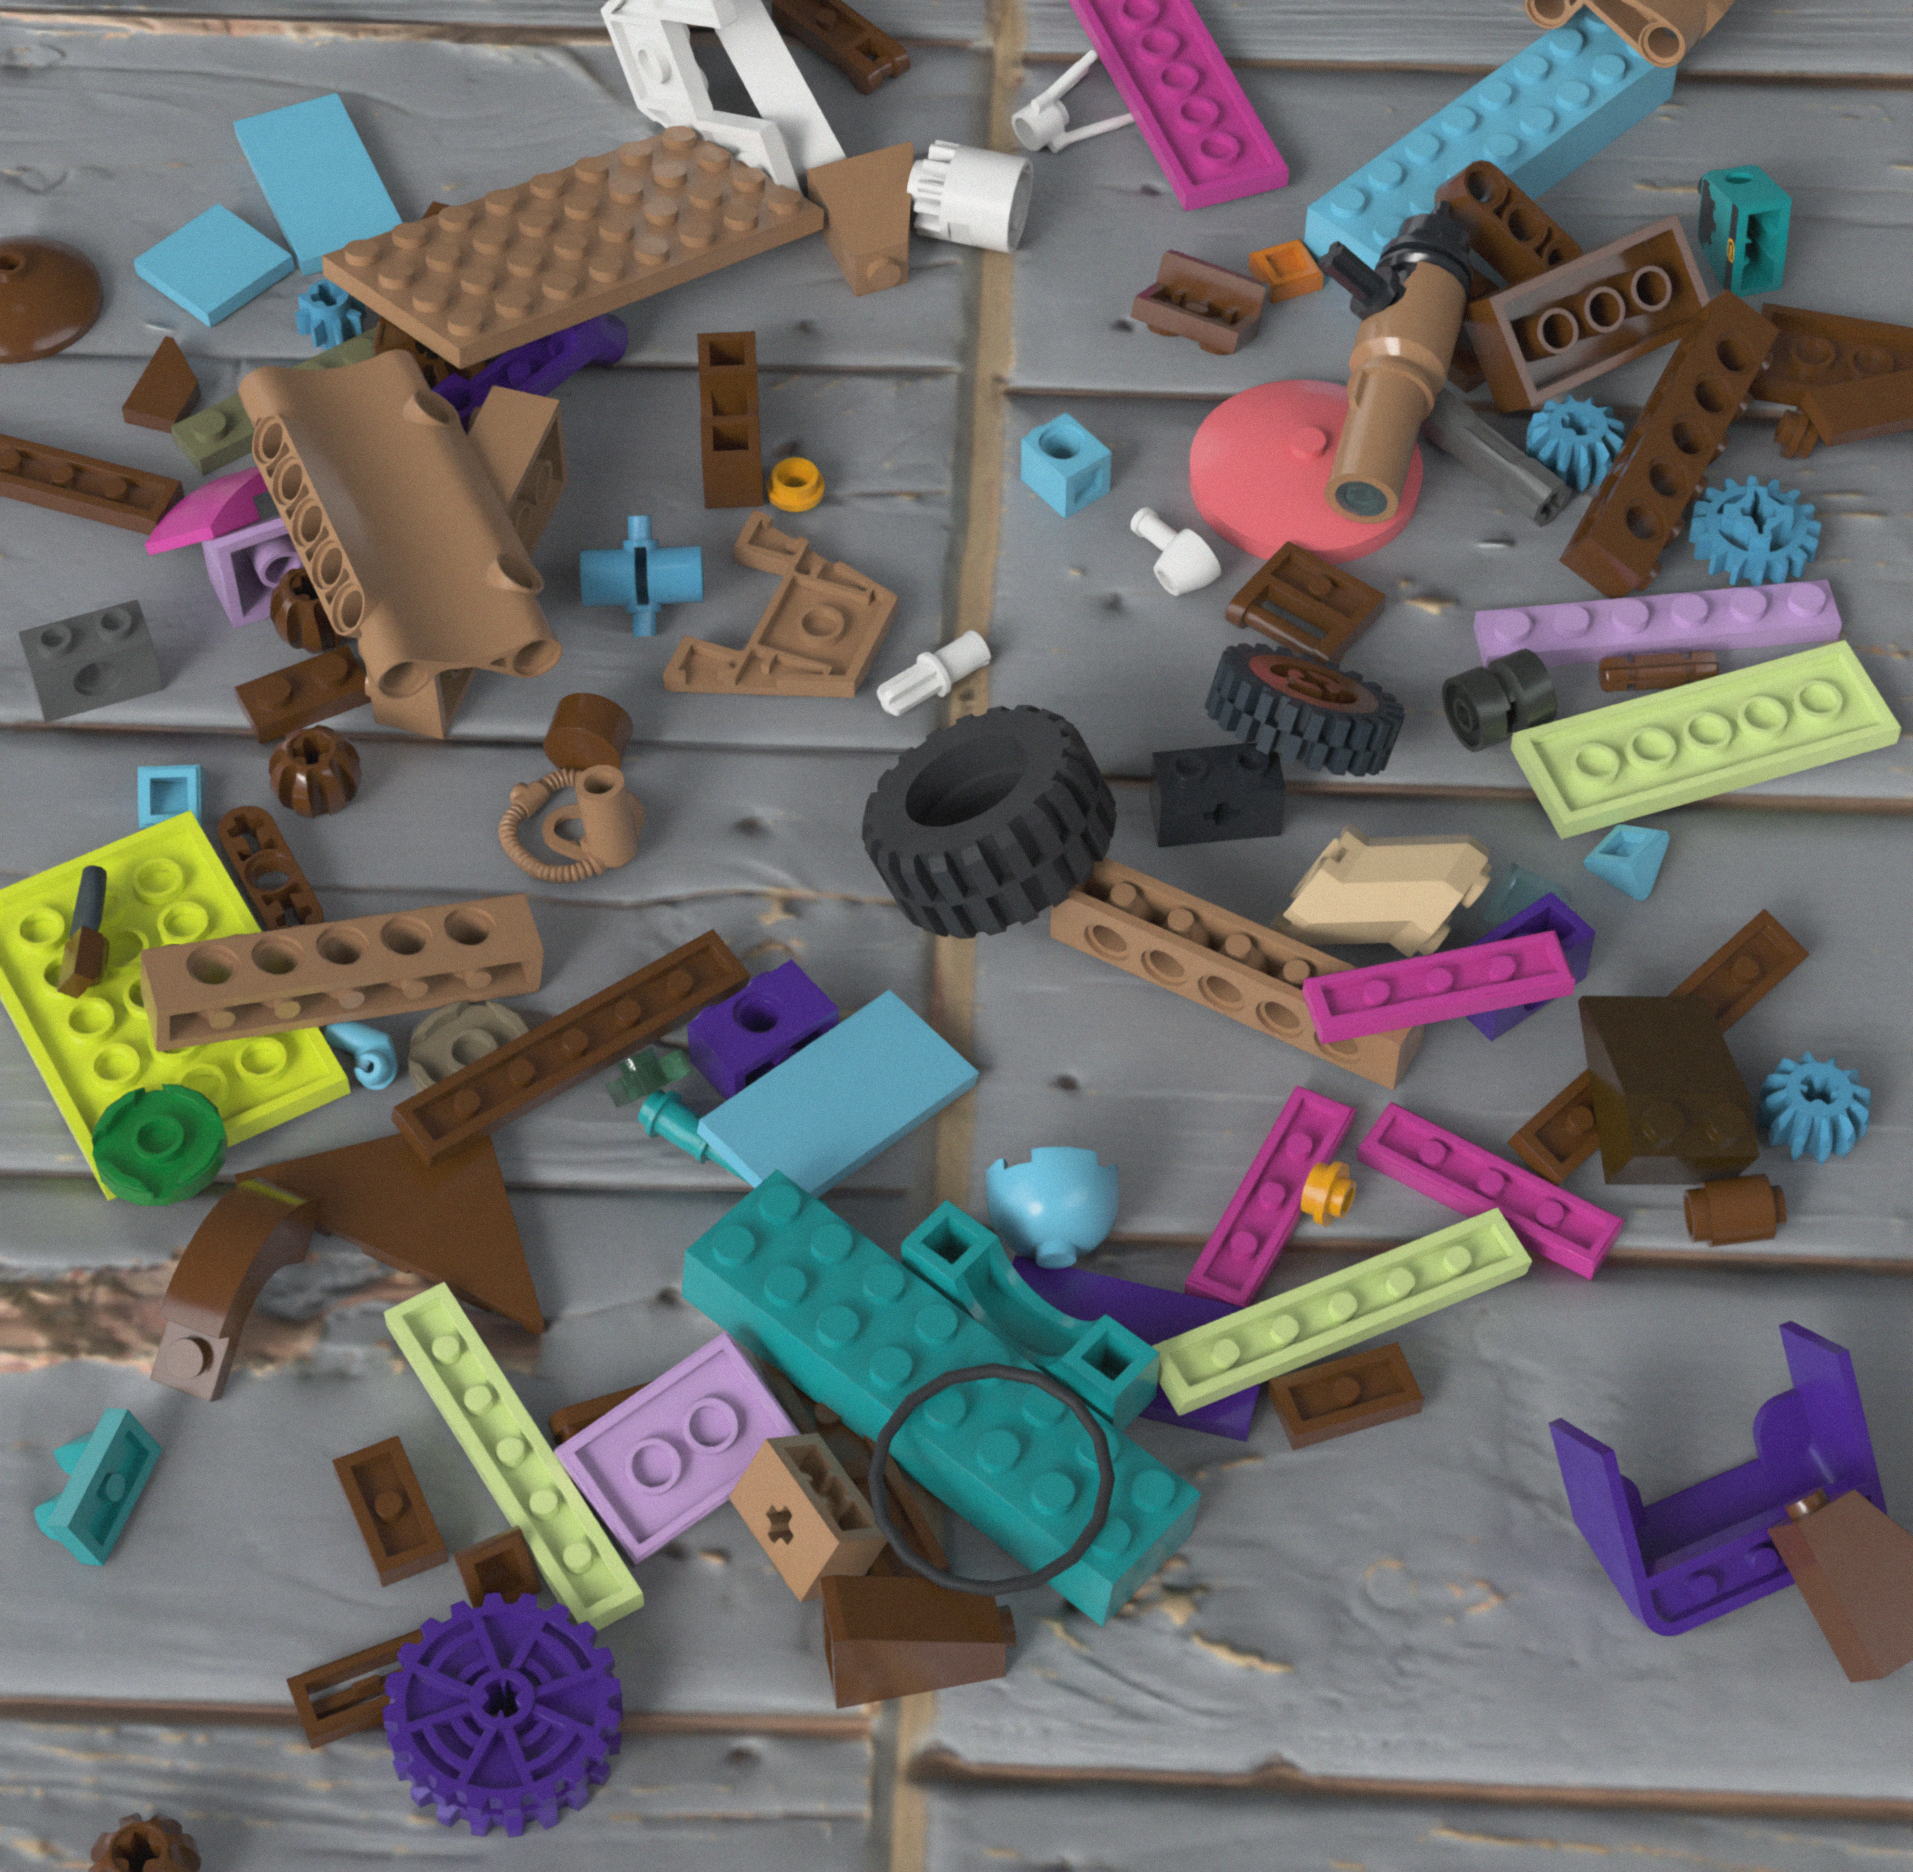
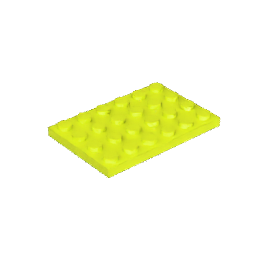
M191 810L0 889V999L108 1201L117 1196L100 1180L92 1155L93 1130L105 1109L127 1092L145 1087L146 1092L163 1090L162 1084H179L201 1092L218 1108L228 1139L227 1148L351 1093L348 1077L318 1027L156 1051L141 995V950L163 947L169 944H185L225 938L235 934L246 935L262 932ZM94 865L102 867L107 872L105 903L98 932L108 939L110 950L103 981L94 987H88L76 999L57 992L64 947L70 937L82 873L85 867Z

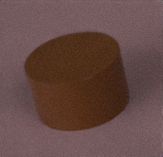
M591 693L567 695L557 705L543 742L544 752L548 759L560 770L566 768L569 771L573 768L577 772V770L584 771L596 765H610L620 769L633 734V722L621 706L608 698Z

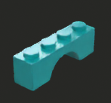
M945 1200L901 1243V1264L1051 1379L1078 1395L1085 1405L1119 1431L1123 1432L1156 1397L1160 1352L1107 1314H1104L1095 1321H1083L1070 1317L1051 1306L1035 1293L1017 1273L1009 1261L999 1237L948 1200Z

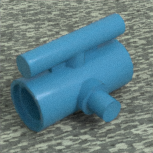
M652 515L628 516L629 540L623 541V548L580 551L583 607L626 606V613H632L633 637L657 636L656 612H662V604L704 603L701 545L659 547V539H653Z

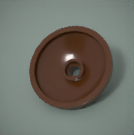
M16 235L0 238V363H24L52 356L72 346L93 327L102 310L104 293L100 274L96 266L83 252L62 241L42 236Z

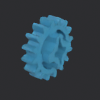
M1752 475L1748 476L1746 486H1738L1733 479L1727 478L1724 481L1722 492L1713 487H1708L1705 491L1704 500L1695 502L1688 542L1696 544L1693 555L1696 560L1711 559L1708 569L1709 574L1713 576L1723 570L1730 573V585H1737L1741 578L1750 579L1752 586H1760L1763 579L1768 578L1774 584L1785 583L1787 573L1800 578L1804 574L1806 563L1813 564L1821 530V522L1813 520L1814 505L1804 504L1799 506L1798 501L1801 492L1797 489L1786 494L1779 492V480L1773 479L1767 487L1758 485L1756 477Z

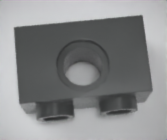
M138 599L18 632L45 723L164 690L153 641Z

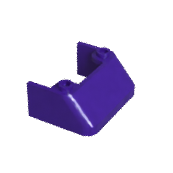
M1791 1320L1779 1325L1794 1388L1770 1398L1759 1409L1753 1424V1438L1758 1458L1643 1507L1637 1486L1632 1480L1620 1473L1613 1449L1562 1418L1549 1422L1574 1522L1637 1621L1659 1635L1676 1636L1795 1584L1796 1582L1767 1529L1789 1516L1784 1508L1785 1504L1814 1488L1822 1486L1826 1495L1854 1489L1887 1515L1884 1495L1848 1349Z

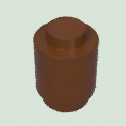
M1765 1173L1700 1181L1699 1188L1684 1190V1216L1688 1235L1692 1243L1707 1241V1245L1711 1248L1774 1240L1776 1226L1786 1224L1787 1214L1783 1190L1780 1185L1771 1186Z

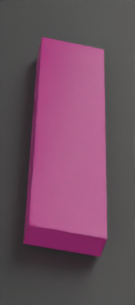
M1555 930L1306 978L1303 980L1302 994L1322 1045L1573 995L1576 981Z
M1299 1085L1295 1086L1185 1281L1184 1294L1244 1308L1255 1304L1304 1215V1212L1301 1211V1197L1312 1168L1317 1162H1323L1328 1165L1332 1164L1355 1122L1356 1109Z
M1391 1101L1358 1147V1161L1469 1218L1498 1207L1523 1246L1589 1280L1593 1279L1623 1231L1624 1219Z

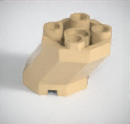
M1349 822L1342 829L1339 840L1334 838L1296 885L1289 895L1294 901L1286 911H1283L1281 908L1272 919L1269 929L1305 945L1390 943L1408 958L1417 951L1423 955L1433 954L1451 930L1448 923L1453 917L1451 914L1458 903L1469 908L1491 880L1488 873L1492 865L1487 862L1490 849L1470 834L1368 837Z

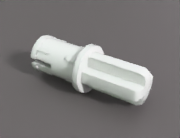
M969 630L963 636L933 654L930 652L919 654L917 664L879 686L877 696L881 702V707L887 714L900 716L935 694L939 697L946 696L951 691L952 684L990 663L991 655L985 641L977 632Z

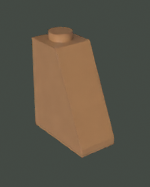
M910 141L807 169L808 200L824 209L823 229L820 230V233L856 297L908 283L913 210H911V194L907 193V186L914 165V147Z

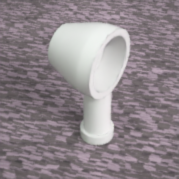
M1149 507L1140 509L1133 516L1130 524L1131 530L1139 537H1145L1163 551L1153 569L1161 585L1170 594L1178 596L1203 588L1221 576V567L1216 556L1205 541L1190 529H1183L1177 533L1160 520L1158 514Z

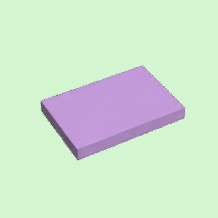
M726 1330L554 1450V1454L635 1568L730 1501L728 1497L766 1438L801 1435V1433Z

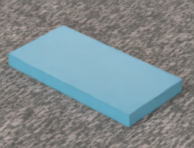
M337 93L233 122L236 138L303 277L323 271L322 255L342 249L351 241L367 240L392 231L396 225L403 223Z
M889 989L701 1118L697 1134L754 1189L778 1169L817 1199L976 1085L979 1072Z

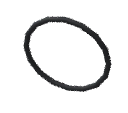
M990 1363L947 1371L907 1395L878 1434L868 1482L875 1522L904 1564L941 1588L992 1597L1038 1588L1078 1563L1106 1524L1115 1475L1107 1436L1078 1395L1039 1371ZM994 1377L1035 1385L1069 1406L1093 1439L1101 1480L1092 1519L1067 1553L1033 1574L986 1582L946 1574L911 1551L889 1518L882 1477L891 1440L916 1406L951 1385Z

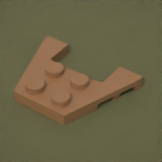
M753 510L733 546L734 563L783 576V579L744 650L738 651L684 635L663 672L664 690L688 693L855 698L899 612L898 596L840 560L835 564L829 562L809 549L808 540L802 536H799L797 540L787 536L773 527L771 517L761 511Z

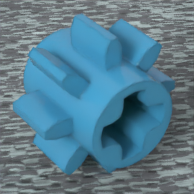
M330 280L318 281L309 287L306 294H299L297 296L300 309L295 312L298 334L307 335L311 333L315 348L321 347L328 350L355 337V335L364 333L362 319L367 317L365 304L353 296L350 297L349 293Z

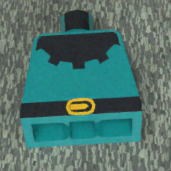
M1745 165L1723 170L1715 169L1707 172L1701 177L1697 186L1698 193L1701 196L1697 237L1698 243L1723 290L1727 288L1737 297H1744L1782 289L1792 199L1757 165Z

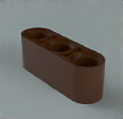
M1483 160L1472 162L1443 182L1436 190L1434 204L1441 200L1451 204V218L1467 232L1471 248L1509 284L1583 251L1579 244L1491 162Z

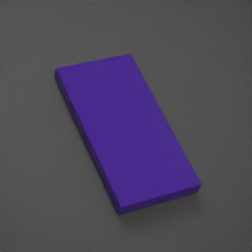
M1015 1255L1012 1263L1017 1273L1028 1286L1057 1310L1083 1321H1095L1104 1314H1107L1150 1346L1245 1309L1244 1307L1071 1267L1058 1269L1044 1268L1036 1264V1259ZM1157 1382L1156 1397L1138 1417L1247 1442L1262 1383L1178 1416L1161 1385Z

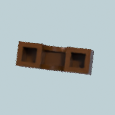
M755 331L697 333L705 509L764 506Z

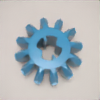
M1568 394L1562 404L1546 400L1541 412L1534 413L1532 420L1528 424L1525 453L1528 457L1539 461L1566 484H1574L1583 493L1589 482L1600 486L1624 443V423L1615 419L1613 407H1595L1593 396L1585 402H1576Z
M1809 1051L1800 1058L1799 1063L1783 1057L1781 1063L1776 1066L1774 1074H1768L1767 1079L1761 1085L1759 1093L1761 1101L1757 1113L1758 1126L1770 1130L1768 1134L1770 1147L1783 1145L1791 1147L1790 1153L1793 1162L1802 1156L1803 1153L1812 1154L1820 1166L1829 1159L1830 1152L1845 1159L1848 1153L1853 1150L1855 1142H1860L1861 1137H1864L1867 1133L1870 1118L1868 1117L1869 1109L1872 1102L1870 1097L1871 1090L1859 1086L1858 1069L1839 1070L1836 1055L1832 1056L1825 1063L1817 1062Z

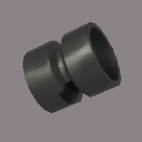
M1527 648L1492 660L1487 669L1482 666L1475 667L1445 680L1442 686V701L1449 725L1462 745L1472 752H1479L1508 740L1512 731L1518 732L1550 723L1557 715L1556 691L1550 674L1538 656Z

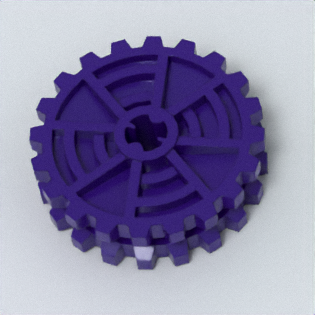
M500 1593L485 1594L482 1607L472 1609L464 1600L450 1605L452 1618L441 1623L430 1617L420 1625L423 1640L418 1645L405 1642L397 1653L398 1661L404 1668L403 1671L388 1673L385 1691L386 1695L391 1697L389 1705L383 1707V1721L387 1730L388 1747L395 1758L392 1761L394 1771L399 1781L410 1780L412 1782L410 1796L420 1808L431 1803L438 1806L436 1813L438 1822L448 1827H452L459 1819L469 1821L471 1835L486 1837L492 1826H504L508 1837L511 1838L523 1836L526 1823L537 1820L545 1830L558 1825L557 1811L565 1806H569L579 1812L589 1803V1795L586 1790L588 1785L593 1783L604 1786L611 1775V1766L606 1761L607 1756L620 1754L622 1733L618 1730L620 1722L624 1721L620 1678H615L612 1672L615 1668L614 1657L609 1647L598 1649L593 1647L597 1640V1631L588 1621L574 1626L569 1623L570 1608L557 1602L548 1611L537 1607L536 1595L522 1593L516 1604H505ZM511 1710L517 1712L509 1717ZM499 1711L498 1717H492L493 1714Z

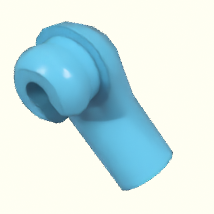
M358 1021L327 1025L324 1035L326 1042L330 1046L354 1055L356 1065L354 1073L362 1085L368 1089L379 1090L393 1082L399 1065L393 1041L389 1034Z

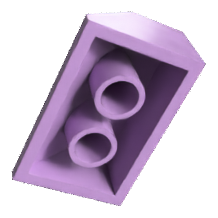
M280 514L246 525L216 538L202 541L209 580L233 629L270 617L271 594L279 585V580L292 568L299 569L304 567Z

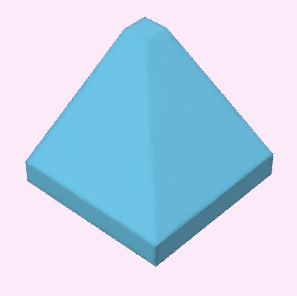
M1618 824L1583 860V863L1588 871L1635 900L1644 901L1651 893L1670 837L1667 831Z

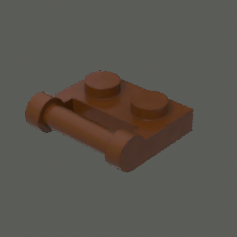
M1287 541L1232 598L1226 610L1225 620L1240 629H1245L1249 626L1282 646L1290 648L1291 651L1300 656L1302 652L1315 655V661L1326 664L1329 660L1339 664L1345 652L1385 611L1387 595ZM1268 600L1327 634L1321 640L1261 605Z

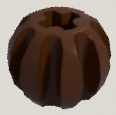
M305 567L299 569L292 568L279 580V585L272 591L270 618L280 638L289 646L295 649H306L311 654H321L326 649L342 646L350 637L337 634L333 629Z
M316 725L310 729H301L299 727L286 735L285 741L278 743L274 747L268 769L271 776L270 786L283 807L294 809L297 815L312 819L321 814L332 816L340 812L345 807V802L351 801L358 792L362 771L359 767L360 757L346 736L335 734L334 730L327 726Z
M136 1812L119 1818L121 1828L113 1833L101 1832L91 1850V1859L95 1864L89 1868L88 1872H197L201 1867V1857L195 1839L190 1834H182V1825L176 1819L158 1812L150 1820L142 1822V1817Z

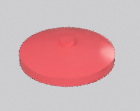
M1316 380L1271 382L1255 386L1232 396L1216 407L1205 418L1197 430L1190 450V492L1196 508L1205 522L1224 540L1248 554L1269 560L1287 541H1290L1331 565L1356 560L1379 550L1396 538L1410 522L1419 503L1423 478V462L1418 443L1416 441L1396 514L1389 520L1376 524L1358 523L1348 520L1334 512L1327 504L1324 495L1349 408L1346 392L1347 386Z

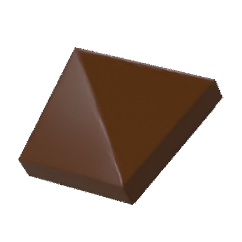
M519 1525L452 1553L472 1609L483 1606L485 1594L500 1593L505 1604H514L522 1593L534 1595L543 1591Z

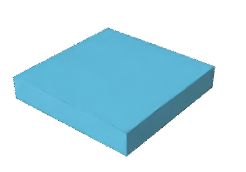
M219 203L133 260L136 274L210 328L295 270L293 256Z

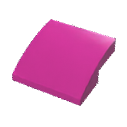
M255 466L217 478L193 491L177 503L164 516L145 543L148 555L213 539L261 520L253 497L269 490L258 467Z

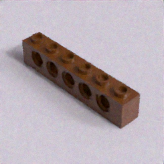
M1727 288L1695 313L1559 559L1562 564L1609 599L1622 598L1634 588L1642 592L1656 578L1662 567V563L1657 560L1662 549L1667 548L1683 529L1685 520L1680 515L1684 508L1693 503L1705 488L1708 478L1703 473L1707 465L1712 464L1727 447L1730 436L1725 432L1729 424L1734 423L1747 409L1752 400V395L1747 392L1750 385L1766 372L1774 359V355L1769 350L1780 329Z

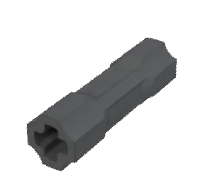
M1443 387L1442 391L1436 395L1430 416L1421 422L1419 432L1447 454L1455 456L1500 492L1504 499L1540 528L1554 521L1561 509L1568 504L1572 488L1535 458L1524 454L1481 420L1479 415Z

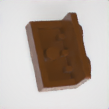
M1170 249L1162 256L1156 282L1135 296L1130 318L1147 323V328L1156 334L1167 337L1180 335L1199 342V347L1208 353L1234 355L1257 337L1269 293V285L1260 280Z

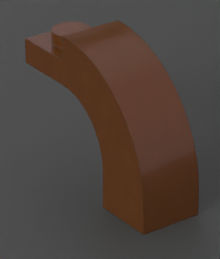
M260 1177L238 1184L219 1200L193 1235L167 1288L158 1317L166 1319L167 1323L150 1380L208 1402L222 1399L239 1340L255 1300L276 1271L286 1265L304 1262L323 1198L266 1177Z

